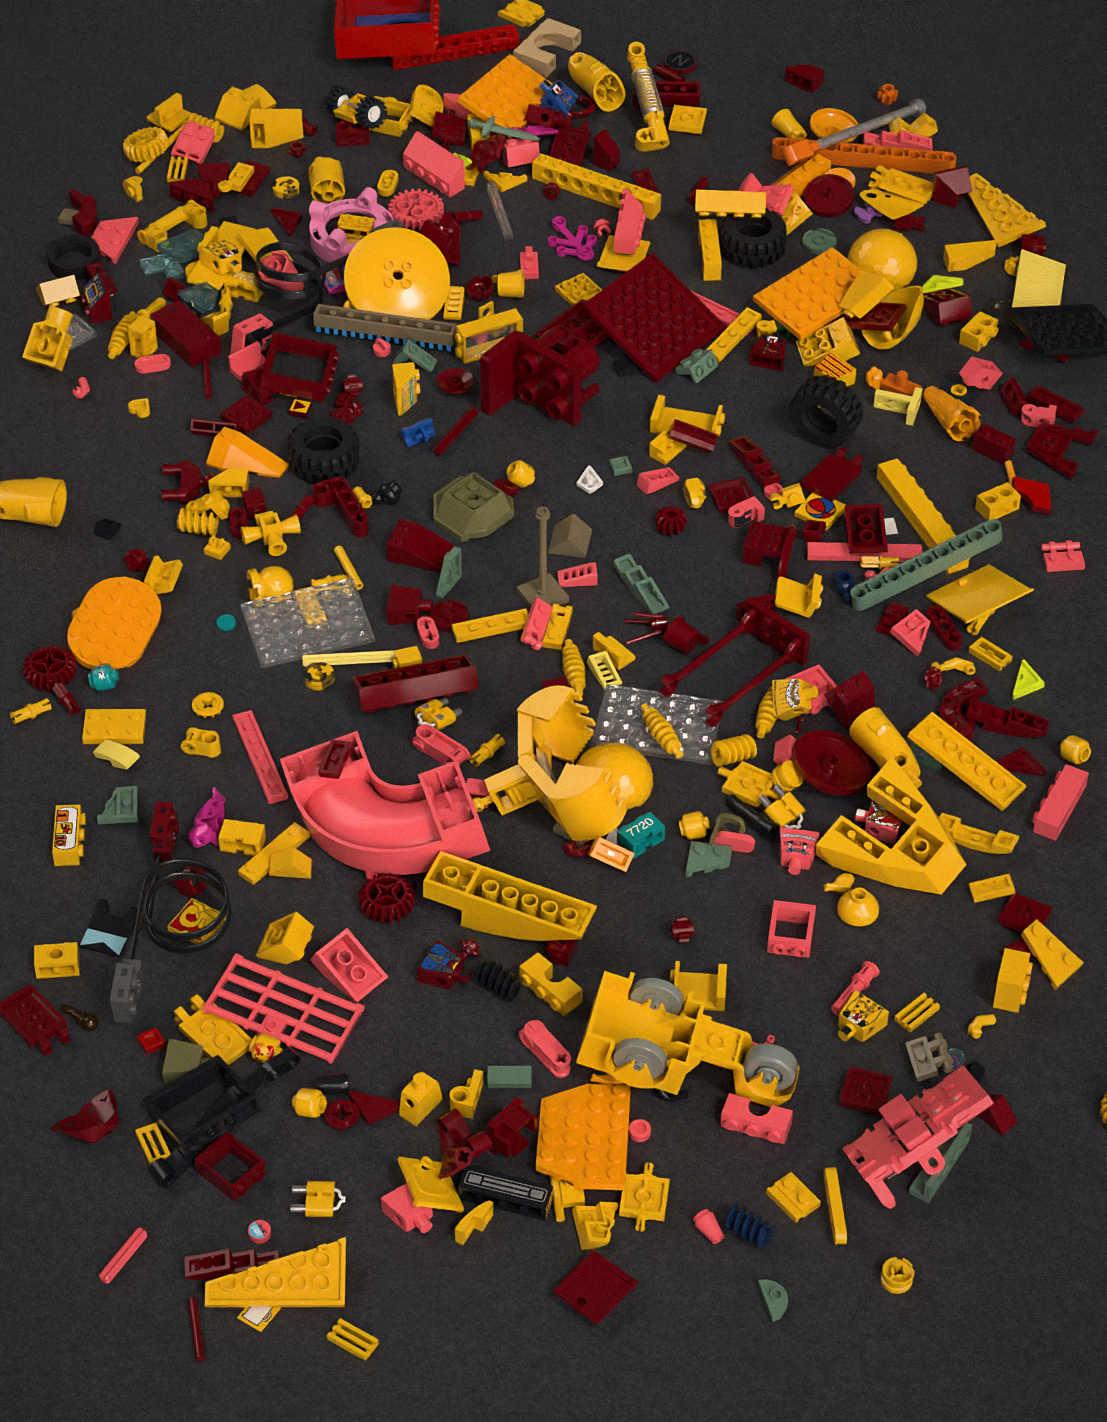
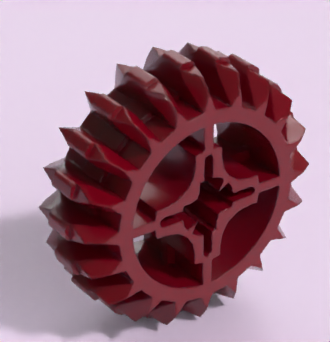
M50 645V647L46 648L43 646L42 649L36 648L35 652H29V657H25V663H23V673L28 684L32 685L34 689L39 688L40 691L47 689L49 692L56 682H61L64 686L65 684H71V680L75 679L77 671L76 659L71 651H67L66 647L61 649L59 645L56 647Z
M382 872L379 877L374 875L373 880L367 878L366 883L362 884L358 894V902L362 913L366 914L367 919L372 918L374 923L378 920H381L382 924L385 921H389L392 924L393 920L400 922L401 917L406 918L408 913H411L412 907L415 904V892L412 889L411 883H408L406 878L401 879L399 874L393 876L391 872L389 875H384Z

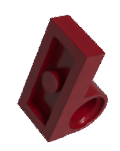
M344 120L336 123V147L370 145L369 128H352L351 123Z

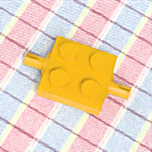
M741 761L738 767L733 770H728L722 766L718 769V774L727 777V781L722 786V792L725 794H735L740 800L756 808L761 804L759 797L763 794L775 800L781 798L772 789L775 785L769 772L744 761Z
M648 1162L644 1164L643 1174H626L625 1190H622L619 1216L637 1219L635 1230L639 1231L641 1224L640 1232L645 1230L646 1220L664 1221L670 1179L658 1178L652 1175L654 1165L650 1163L648 1170Z

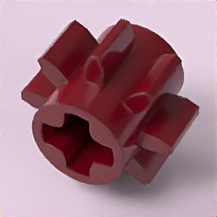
M356 374L347 375V380H343L344 393L358 397L359 392L363 391L362 379L356 378Z
M137 548L129 550L124 559L125 563L128 564L126 568L133 572L144 570L149 562L148 557L145 556L147 552Z
M685 916L675 917L676 922L670 923L672 938H677L679 943L689 942V937L694 936L692 920L687 921Z

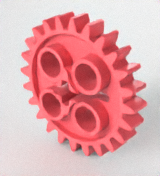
M420 188L417 191L411 189V192L405 190L404 194L399 192V196L394 195V199H390V204H388V211L393 219H397L405 224L406 229L412 227V230H414L415 227H418L420 230L425 220L429 219L433 223H439V219H442V215H444L442 198H438V194L433 196V191L427 193V189L421 192Z

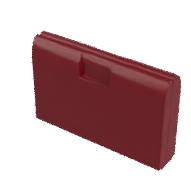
M247 160L244 164L254 166V173L241 192L230 191L253 197L270 174V166Z

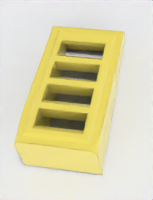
M607 651L588 656L587 665L603 690L622 685V681ZM607 680H614L613 682L606 683Z

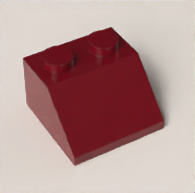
M864 670L824 694L844 728L851 725L863 712L875 707L874 686Z

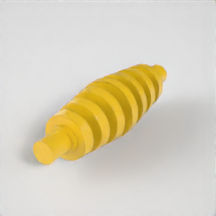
M131 311L129 315H125L114 328L108 345V357L110 359L120 355L128 345L129 319L136 315L134 311Z
M567 639L562 649L563 671L568 684H571L575 692H579L583 696V689L586 686L585 666L578 647L573 644L571 639Z
M772 686L768 688L758 707L755 727L758 731L757 737L761 739L764 738L766 733L771 731L777 720L773 716Z
M643 704L640 707L643 711L642 718L651 736L668 754H674L677 759L683 756V752L680 750L681 743L672 725L655 708H650L647 704Z

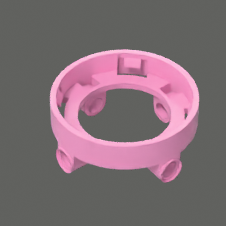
M366 187L357 199L338 200L329 204L313 200L309 208V214L311 215L309 225L311 247L320 258L329 263L350 254L358 242L347 243L346 234L341 229H334L330 235L325 230L329 220L339 217L341 214L365 215L375 218L376 221L373 229L394 219L386 208L377 204V193L370 187ZM316 232H318L320 240L314 237Z

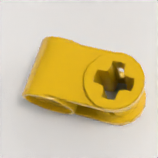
M191 727L186 732V739L180 745L181 749L187 754L216 757L221 753L219 735L215 731Z

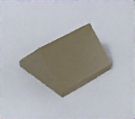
M573 513L555 524L548 553L586 558L592 529Z

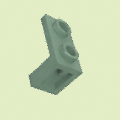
M409 339L400 348L393 360L394 364H400L411 359L429 373L432 372L437 363L436 358Z

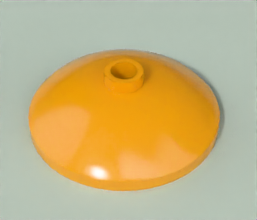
M833 108L817 110L810 118V128L820 139L858 125L853 116ZM857 136L844 140L841 143H849L855 140Z

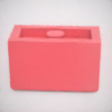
M258 341L228 356L230 373L239 381H242L243 372L256 369L263 370L266 358L261 354Z

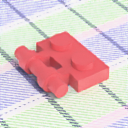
M1066 540L1064 543L1050 541L1048 544H1041L1042 552L1049 551V553L1043 554L1046 572L1083 570L1085 562L1082 551H1074V549H1080V542Z

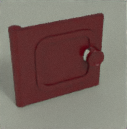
M593 1249L589 1257L553 1291V1294L573 1307L575 1312L581 1313L598 1325L638 1285L639 1281L629 1276Z

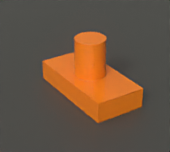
M898 371L897 375L889 373L881 382V389L908 396H913L915 387L922 388V386L907 380L908 373L906 371Z

